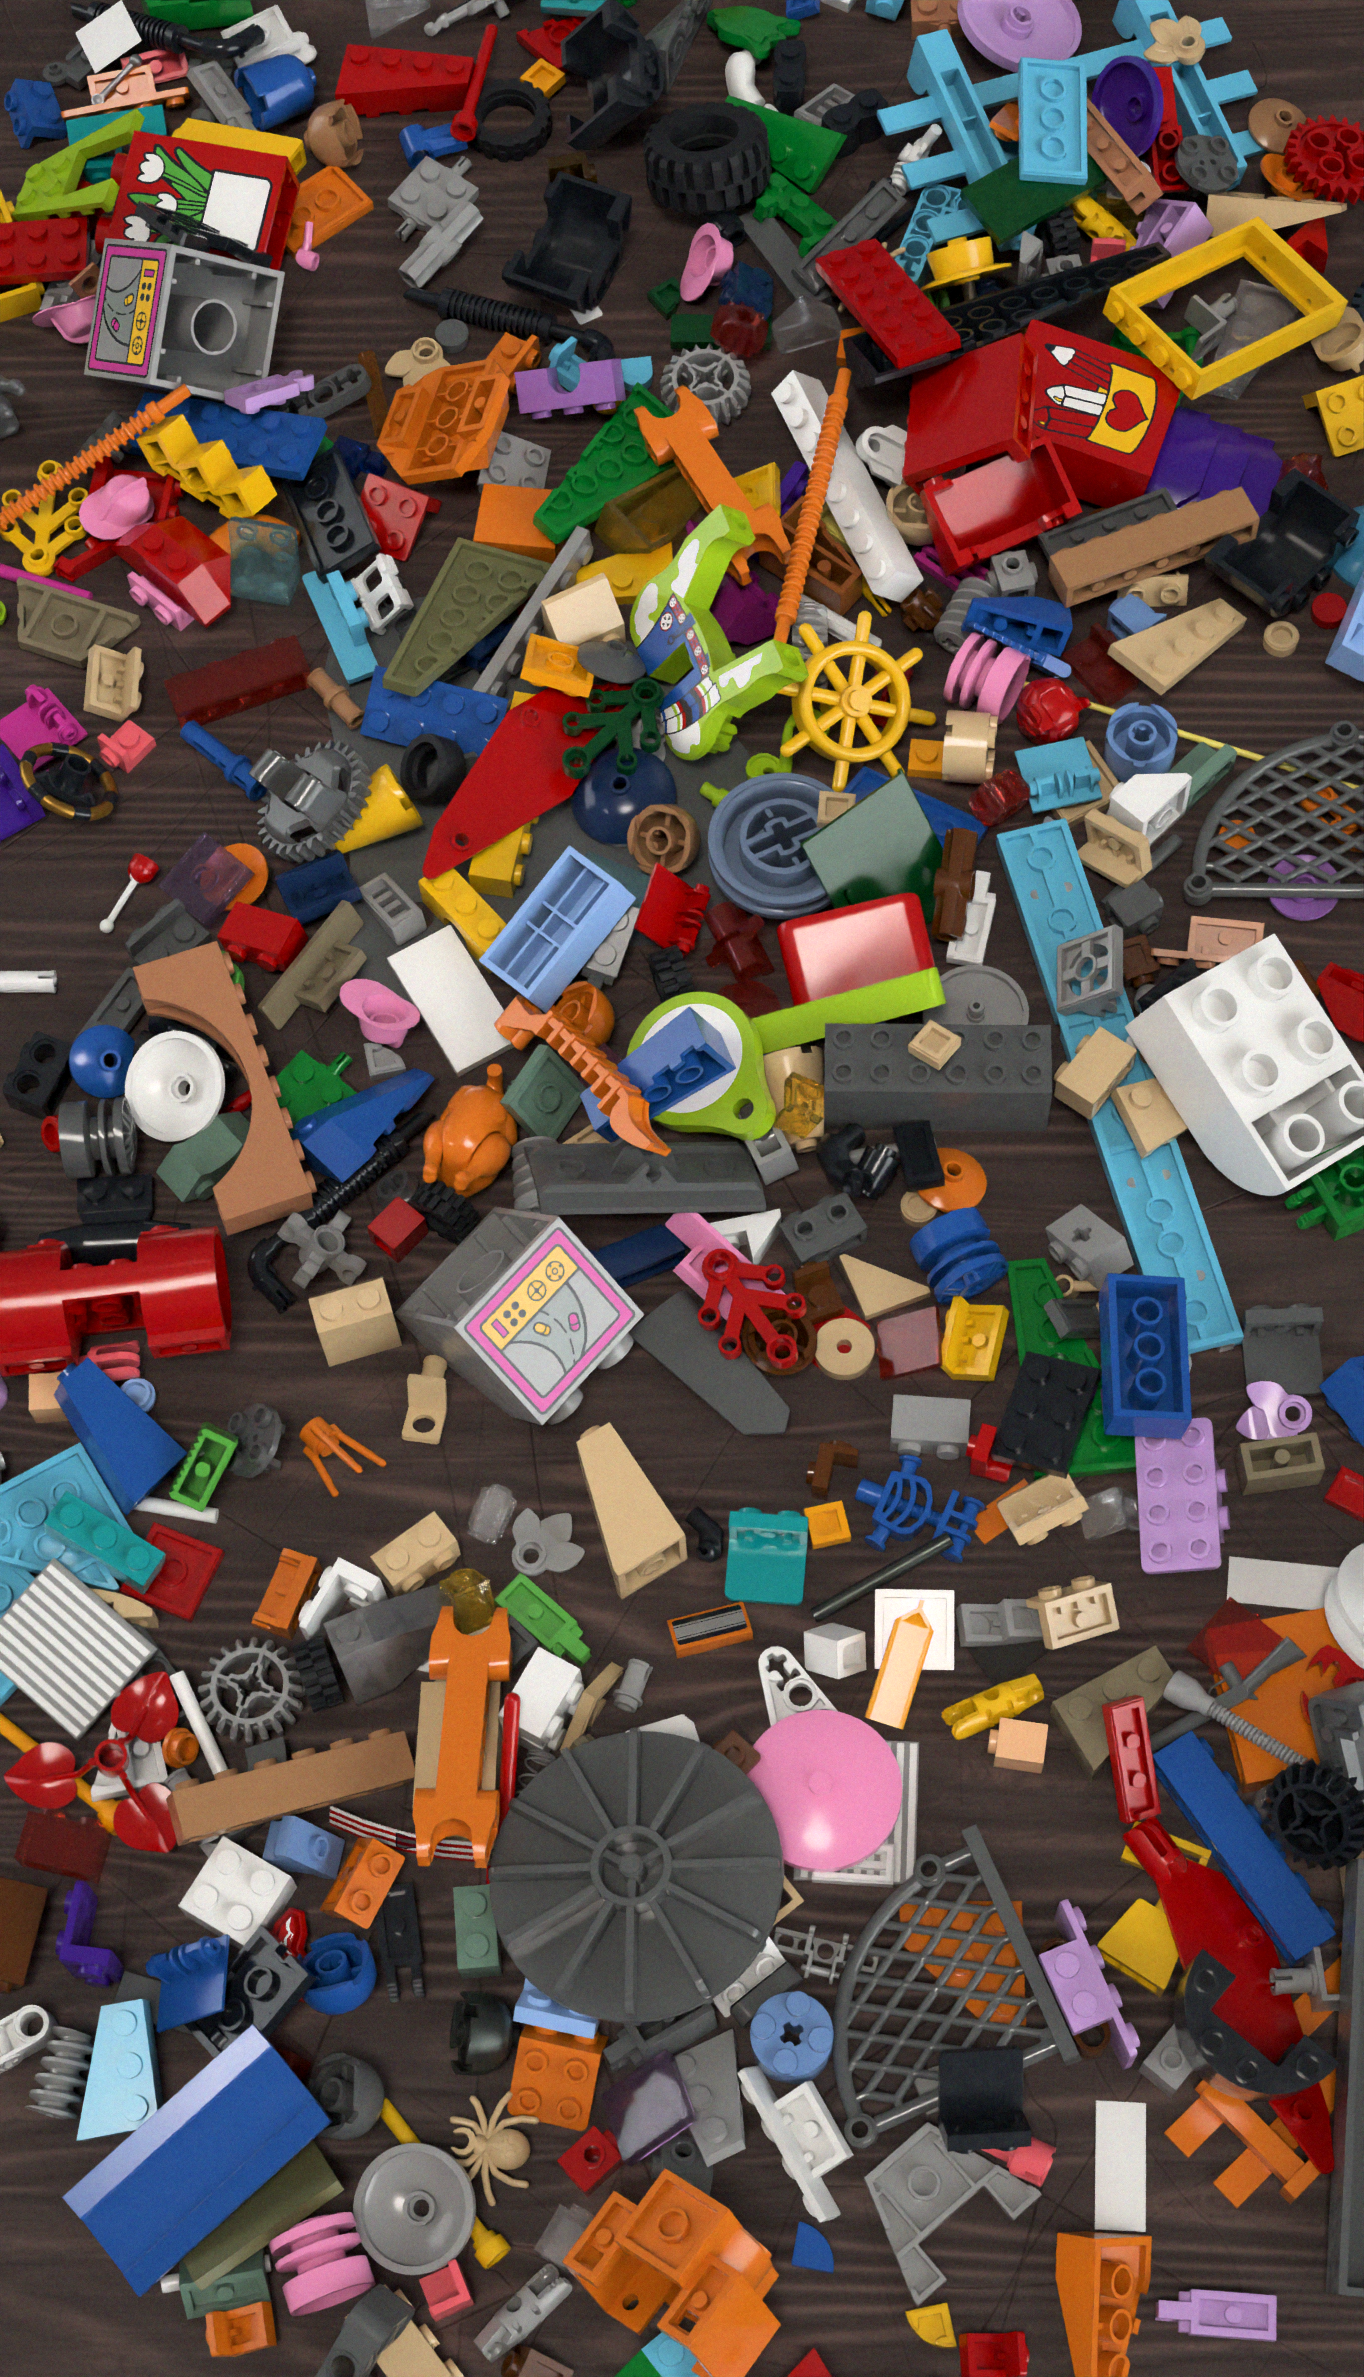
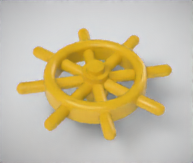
M862 611L858 615L854 641H842L826 647L810 624H801L798 629L799 634L813 654L805 662L809 676L803 682L789 684L777 692V694L792 697L793 717L799 731L798 734L780 747L781 755L791 757L808 744L819 755L835 762L832 790L840 793L847 784L849 764L866 762L879 757L891 777L895 776L898 773L897 769L902 768L891 748L903 735L908 722L931 726L936 722V715L933 712L911 708L910 689L904 675L906 670L922 659V650L920 648H912L895 661L886 651L868 643L872 615L868 611ZM852 657L848 682L837 667L834 659ZM865 662H867L879 673L862 685ZM822 670L836 691L814 687L815 681ZM887 685L890 703L872 699L875 693ZM812 701L820 703V711L823 715L818 719L815 718ZM868 713L889 717L881 733ZM839 720H842L839 742L837 744L824 731ZM856 723L870 743L861 748H852Z

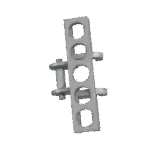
M810 1925L809 1934L776 1927L773 1943L779 1952L808 1960L807 1965L802 1964L801 1970L805 1971L804 1978H808L810 1973L827 1977L831 1985L834 1978L839 1979L840 1973L836 1972V1967L844 1969L847 1962L844 1961L846 1951L851 1952L854 1945L848 1944L850 1934L844 1933L843 1942L840 1944L814 1937L815 1925ZM783 1935L792 1937L794 1944L792 1947L779 1945V1938ZM802 1940L806 1941L804 1951L798 1949V1944ZM829 1945L832 1947L834 1952L830 1959L819 1957L817 1952L820 1946ZM871 1956L873 1959L872 1967L863 1965L860 1973L873 1975L877 1969L879 1957ZM812 1961L831 1965L832 1968L828 1969L812 1965Z

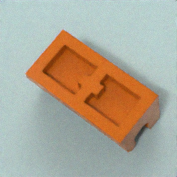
M283 1548L279 1564L261 1605L252 1618L251 1624L253 1627L289 1640L293 1639L300 1623L298 1618L301 1609L310 1600L322 1572L318 1558Z

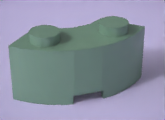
M240 1111L217 1114L208 1128L184 1142L173 1145L156 1173L182 1203L197 1198L201 1201L208 1199L214 1194L212 1188L227 1174L240 1155L247 1139L250 1122Z

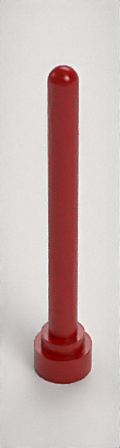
M489 24L485 28L463 109L453 117L451 123V135L462 142L473 140L477 132L478 121L475 117V111L498 34V28L494 24Z
M514 1692L508 1693L504 1699L498 1833L510 1810L508 1804L512 1798H515L521 1699ZM491 1865L487 1866L486 1868L485 1884H490L488 1878V1869L491 1867Z

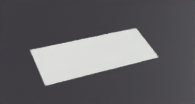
M1229 1556L1227 1601L1304 1610L1325 1608L1326 1590L1339 1568Z
M1096 2100L1095 2229L1146 2232V2103Z

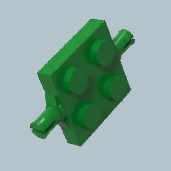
M301 1050L276 1077L281 1092V1097L276 1098L280 1109L287 1107L293 1124V1128L288 1129L289 1134L295 1130L296 1123L303 1117L312 1115L318 1110L357 1094L339 1076L353 1062L348 1054L346 1055L345 1052L341 1051L330 1065L326 1066L325 1064L318 1063Z

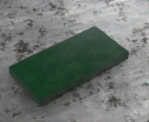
M1087 152L1088 179L1085 185L1019 180V157L961 189L959 196L995 243L1000 246L1106 184L1108 177Z

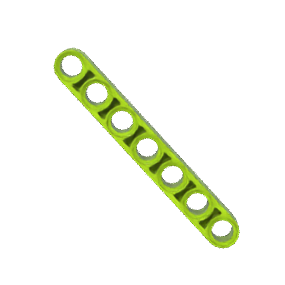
M933 967L751 1018V1020L756 1025L760 1034L763 1054L824 1038L825 1023L875 1024L945 1004L947 1001L938 969Z

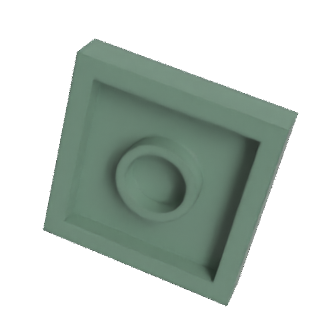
M539 1044L517 1078L510 1082L512 1085H508L507 1092L500 1103L531 1137L548 1136L557 1140L582 1102L580 1094L587 1088L549 1046Z

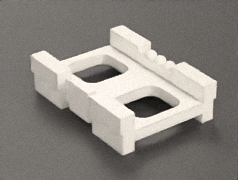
M381 553L376 555V560L356 579L352 578L350 580L357 598H360L359 601L362 603L371 631L379 635H383L386 632L385 626L403 609L410 610L414 606L408 591L402 588L398 577L395 576L399 571L392 556ZM378 568L382 581L370 592L366 579ZM390 595L394 608L382 619L378 611V605Z

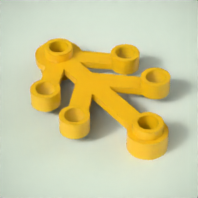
M53 460L41 463L37 472L40 483L42 484V478L46 480L50 478V472L56 474L58 472L57 468L61 467L63 469V466ZM77 487L72 489L68 494L69 502L54 514L56 495L54 497L48 495L47 502L40 501L38 515L33 511L31 513H23L24 518L21 520L36 533L34 544L21 534L17 521L14 525L11 523L7 524L8 528H13L10 532H5L6 530L3 528L0 529L2 539L11 542L24 554L22 563L27 572L42 577L50 575L54 571L53 565L57 561L56 555L72 542L82 539L87 534V531L80 522L79 516H74L79 512L82 502L88 497V492L84 488ZM15 489L6 491L2 496L4 506L8 508L10 506L9 501L17 499V496L21 495V493ZM80 497H84L81 501H78V502L75 501L76 499H78V498H80ZM64 524L66 531L50 542V534ZM75 526H80L77 530H71Z

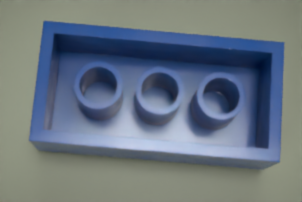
M1108 1273L1098 1293L1104 1435L1182 1439L1192 1421L1185 1278Z

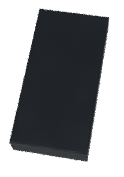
M924 1121L892 1127L893 1138L907 1191L913 1192L945 1186V1177L930 1122Z

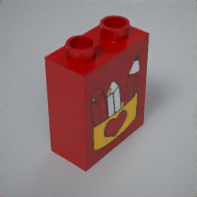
M1035 319L1031 320L1025 338L1038 354L1032 434H1035L1037 439L1049 435L1077 498L1105 508H1111L1143 496L1181 390L1149 359ZM1006 450L981 459L979 463L987 465L1010 455V453Z

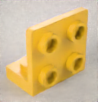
M1364 375L1302 396L1306 409L1318 407L1333 457L1336 458L1364 448Z

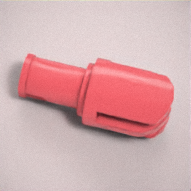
M131 1340L92 1346L87 1355L78 1357V1365L88 1357L113 1382L140 1378V1370L137 1369L140 1365V1356L136 1354L140 1351L139 1341Z

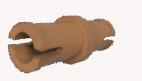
M319 667L313 670L307 677V684L324 700V706L329 711H334L347 724L349 729L352 730L361 726L365 712L349 697V691L343 685H338L324 668Z

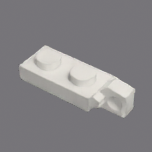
M976 871L975 892L972 903L968 904L965 935L963 941L949 942L946 963L963 966L983 965L996 907V894L988 892L991 875L989 872Z

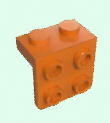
M526 2024L519 2038L510 2088L513 2097L507 2104L508 2112L513 2116L527 2115L538 2117L539 2122L577 2131L585 2130L590 2120L599 2067L604 2058L602 2050L607 2048L609 2036L600 2035L597 2031L594 2039Z

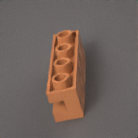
M1087 97V152L1108 177L1107 180L1136 215H1139L1164 193L1148 169Z

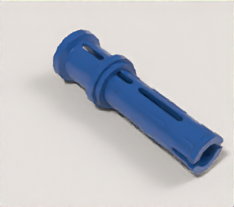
M192 720V722L188 721L182 727L180 738L224 772L227 782L232 785L237 784L246 792V797L251 801H258L266 795L267 789L248 774L253 767L248 757L233 753L195 720Z

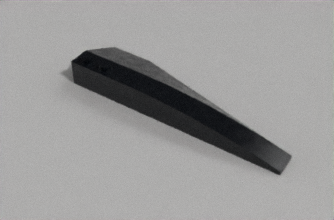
M1155 242L938 309L960 335L961 348L899 370L867 331L842 339L847 368L852 372L851 379L859 389L874 388L882 382L895 378L909 377L912 373L946 363L967 352L1018 333L1025 334L1031 320L1035 319L1049 324L1108 296L1111 287L1171 259V253L1160 242Z

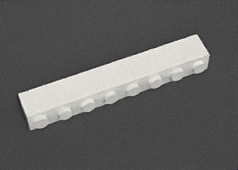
M792 370L771 394L810 471H812L813 457L816 455L815 449L817 448V441L819 440V433L821 432L822 420L825 416L824 412L827 409L826 404L829 396L820 380ZM843 425L841 427L842 432L839 435L840 440L837 443L838 448L825 500L873 594L901 603L924 579L898 529L889 519L886 506Z

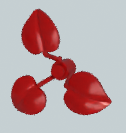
M162 1671L146 1675L131 1683L121 1692L112 1705L111 1722L117 1730L129 1734L118 1740L107 1739L102 1741L95 1749L94 1758H90L88 1763L82 1768L74 1771L76 1766L75 1757L68 1748L59 1743L46 1742L34 1746L27 1751L4 1774L7 1785L24 1802L37 1808L54 1810L68 1805L75 1799L77 1787L74 1779L81 1778L92 1768L97 1767L100 1773L106 1777L114 1778L119 1776L131 1798L121 1801L114 1812L113 1826L119 1839L127 1846L136 1850L165 1854L171 1852L177 1842L166 1798L171 1791L159 1783L152 1782L145 1785L137 1793L125 1772L129 1766V1756L125 1745L131 1743L136 1736L145 1743H157L164 1740L168 1732L176 1728L179 1709L168 1674Z

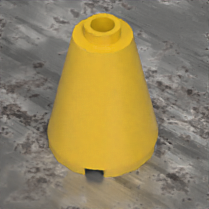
M387 763L379 767L370 776L372 784L368 788L371 791V795L364 798L368 807L360 810L362 819L355 820L352 825L354 830L349 829L344 835L345 841L338 840L335 843V850H340L342 854L417 829L424 824L410 797L403 790L398 782V778Z

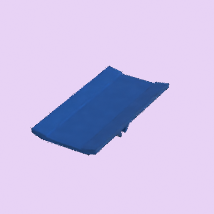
M252 2024L62 2198L85 2223L118 2266L137 2296L141 2297L333 2121L270 2041Z

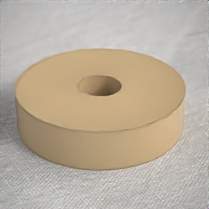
M839 1318L829 1321L820 1328L817 1333V1350L814 1358L824 1374L837 1380H852L860 1377L870 1368L874 1360L875 1343L871 1332L864 1324L850 1318ZM840 1345H848L851 1351L844 1354L840 1353L837 1348Z

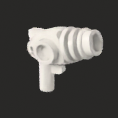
M932 124L922 138L917 139L914 145L908 142L899 154L897 160L900 162L895 163L890 178H892L891 186L901 196L910 191L901 166L929 158L928 154L932 145L942 134V129L939 125Z

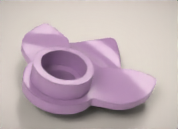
M1271 1381L1254 1382L1246 1386L1247 1395L1253 1406L1241 1415L1236 1424V1430L1241 1435L1255 1440L1294 1436L1308 1427L1312 1419V1409L1305 1398L1294 1394L1288 1395L1278 1383ZM1288 1407H1294L1298 1411V1418L1295 1421H1289L1286 1418L1285 1411Z

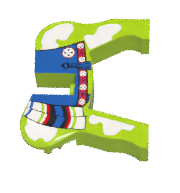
M719 504L685 538L680 550L668 567L646 583L639 592L630 615V634L639 656L645 664L648 676L675 684L692 666L694 667L664 698L663 704L659 708L667 745L676 756L688 761L697 760L707 752L715 754L718 751H728L731 748L729 743L733 735L737 734L736 726L731 724L732 716L741 718L748 710L771 699L783 687L795 682H803L809 676L799 648L774 639L736 659L721 626L709 611L732 556L740 548L749 546L755 540L746 513L723 504Z

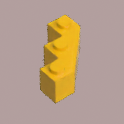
M183 414L166 417L160 423L153 424L151 429H147L143 435L136 439L154 471L163 477L170 474L180 481V488L202 502L206 499L210 500L220 507L219 513L230 520L254 516L278 495L262 465L238 469L222 439L199 444Z

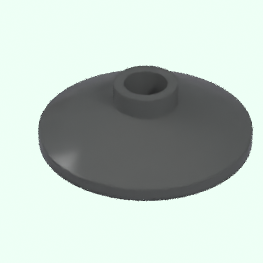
M619 641L586 642L579 647L577 652V659L582 667L591 674L610 682L622 684L635 683L644 677L646 671L644 662Z

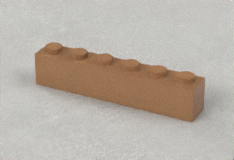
M1242 486L1230 491L1223 490L1211 498L1200 502H1190L1178 510L1167 514H1157L1145 522L1136 525H1126L1112 534L1103 537L1096 536L1079 546L1063 548L1050 556L1048 577L1064 607L1068 608L1202 559L1227 533L1238 540V545L1254 540L1257 536L1260 518Z
M385 1728L369 1733V1740L354 1743L353 1738H346L331 1743V1750L316 1753L315 1748H308L293 1753L291 1755L293 1760L277 1763L276 1758H270L253 1764L254 1770L239 1774L238 1768H232L214 1774V1781L200 1784L199 1779L195 1778L176 1784V1791H172L169 1794L166 1802L178 1846L282 1819L283 1815L293 1816L410 1784L415 1778V1766L405 1731L392 1733L391 1728Z

